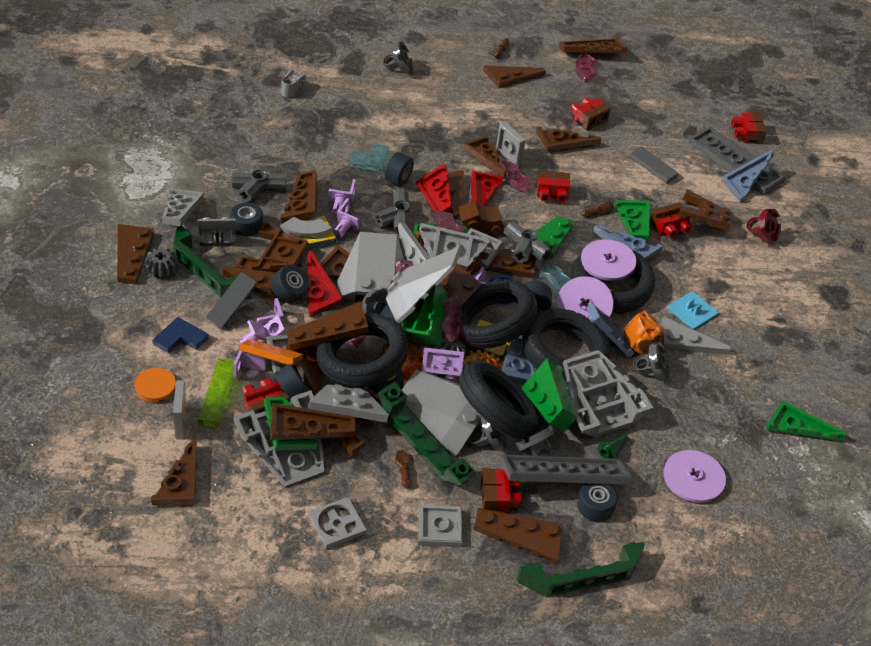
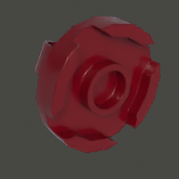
M764 209L760 217L749 219L746 227L752 234L759 235L763 243L772 244L773 241L778 240L781 232V224H778L777 219L780 215L775 209ZM758 222V227L752 229L753 224Z

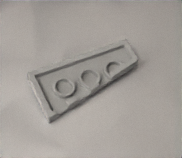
M170 188L168 201H166V208L162 216V224L169 225L170 227L181 226L204 200V192Z

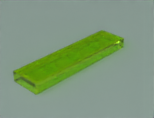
M218 358L198 418V424L219 427L234 380L233 360Z

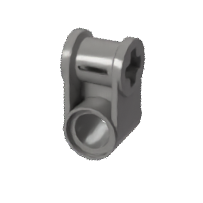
M289 70L281 80V95L285 98L294 97L304 87L306 75L294 73L293 70Z

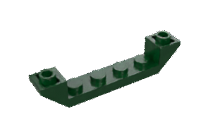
M182 225L177 227L173 242L176 259L221 298L238 275L226 281L223 276L217 274L200 256L191 251L193 238L191 232Z
M395 382L378 393L384 410L389 414L388 420L441 480L461 485L476 474L463 457L455 462L405 406L408 396Z
M631 542L624 545L619 557L620 561L613 562L612 564L596 565L590 569H577L570 573L553 574L549 577L545 576L541 563H527L519 567L517 582L545 597L629 580L641 558L645 544L644 542Z

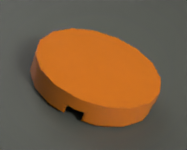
M163 368L147 369L136 377L135 391L138 397L145 402L158 403L159 400L163 399L165 401L175 392V377L170 371Z

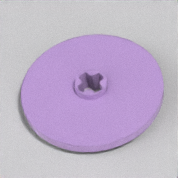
M597 240L591 242L583 249L581 262L584 269L590 275L602 280L615 281L628 277L634 271L636 257L633 251L621 242Z
M587 276L574 278L568 281L559 291L556 302L557 308L576 311V313L583 314L587 318L590 315L585 306L581 307V301L584 300L585 302L589 301L588 306L593 303L609 317L612 314V294L608 287L596 278Z
M695 450L677 452L669 457L664 467L663 474L667 486L673 493L687 501L696 503L712 501L721 495L726 484L725 472L721 465L714 458L703 452Z

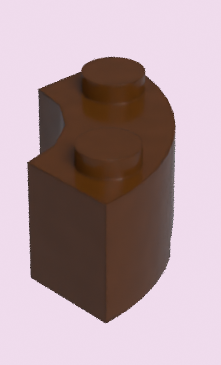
M472 201L459 207L461 220L468 229L472 228L486 235L504 233L506 226L498 206L483 207L476 201Z

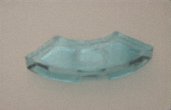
M541 263L539 278L549 282L554 288V294H559L561 288L571 280L570 277H567L562 272V269L551 263Z

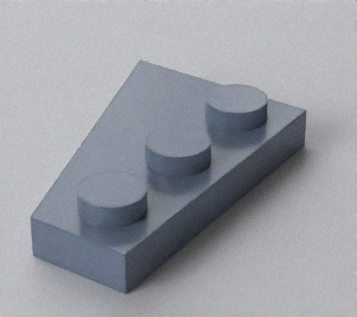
M593 303L586 307L590 314L588 318L594 325L597 324L628 357L635 354L627 343L624 332L619 324Z
M522 336L508 343L502 371L516 383L525 384L535 373L536 368L527 359L522 346Z

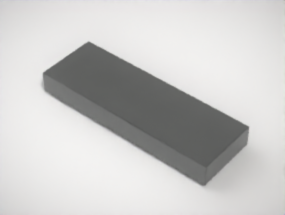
M643 147L630 154L632 160L666 184L678 177L679 173Z
M241 272L208 313L207 319L223 329L256 287L257 282Z

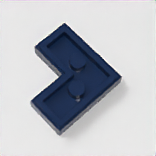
M177 317L152 340V343L167 353L180 342L197 350L209 339V334Z

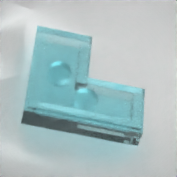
M373 143L369 154L352 151L348 166L382 172L389 152V146Z

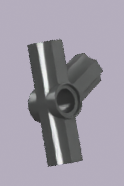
M261 169L254 170L252 173L233 172L232 187L240 188L238 196L243 201L248 202L258 193L265 192L267 189L286 190V174H267L266 171Z
M398 188V190L393 192V207L379 211L374 215L376 224L379 227L394 223V232L398 235V225L400 222L406 223L410 229L409 193L402 188Z
M514 221L509 222L504 228V234L518 243L512 255L516 262L522 264L528 261L532 254L544 263L552 256L553 250L537 239L535 231L525 230Z

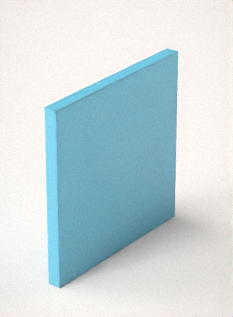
M693 291L667 306L668 310L693 330L719 314L718 311Z

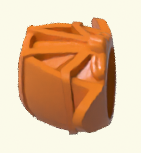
M644 310L626 325L624 337L632 349L638 354L645 355L649 352L650 344L657 343L664 334L665 329L663 326H659V322Z

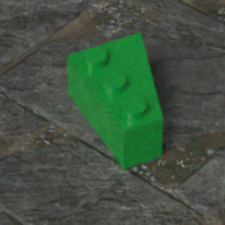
M439 284L438 286L434 285L430 289L429 295L425 299L421 298L417 302L416 309L401 324V328L411 342L441 346L448 292Z
M547 358L521 389L550 425L565 432L578 416L572 397L569 396L567 391V382L563 379L562 367Z

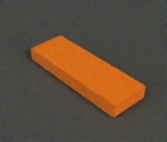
M252 339L240 343L239 349L243 352L287 365L299 363L302 361L303 354Z

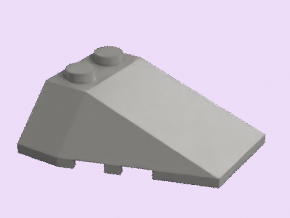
M359 233L337 281V291L342 300L355 301V294L366 295L373 289H384L389 293L387 289L393 283L392 278L398 272L402 273L407 268L397 234Z
M460 247L408 267L402 273L398 272L392 278L393 283L387 289L389 293L386 300L398 324L416 309L415 306L421 298L425 299L429 295L428 292L434 285L438 286L455 268L462 250Z
M599 350L563 361L568 393L572 397L578 416L575 421L582 433L596 438L629 427L653 410V406L644 391L640 388L637 389L630 383V379L618 372L616 366Z
M416 369L402 389L408 396L405 406L418 418L436 441L447 452L456 457L481 419V416L467 401L459 383Z
M312 391L293 396L290 405L308 409L309 402L314 397ZM254 410L233 418L241 438L284 487L324 473L321 438H314L318 444L316 450H275L273 440H270V428L266 411L255 414Z

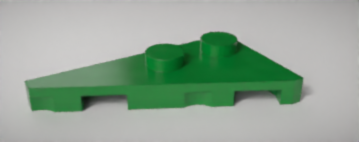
M783 400L765 428L770 431L843 441L846 432Z

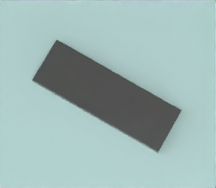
M710 126L688 140L691 146L730 172L757 158ZM767 165L753 185V188L764 195L783 183L786 177Z
M501 455L500 463L509 481L632 485L633 477L620 459Z

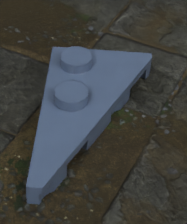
M769 150L722 176V182L739 202L744 200L774 156L773 151Z
M594 226L593 232L604 240L621 242L638 252L646 260L662 251L663 246L657 244L656 247L646 244L645 239L636 238L620 232L618 235L609 232L607 227Z

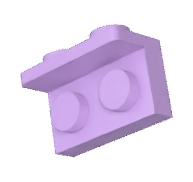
M424 348L422 371L437 376V373L445 374V378L457 379V376H460L462 372L464 352Z

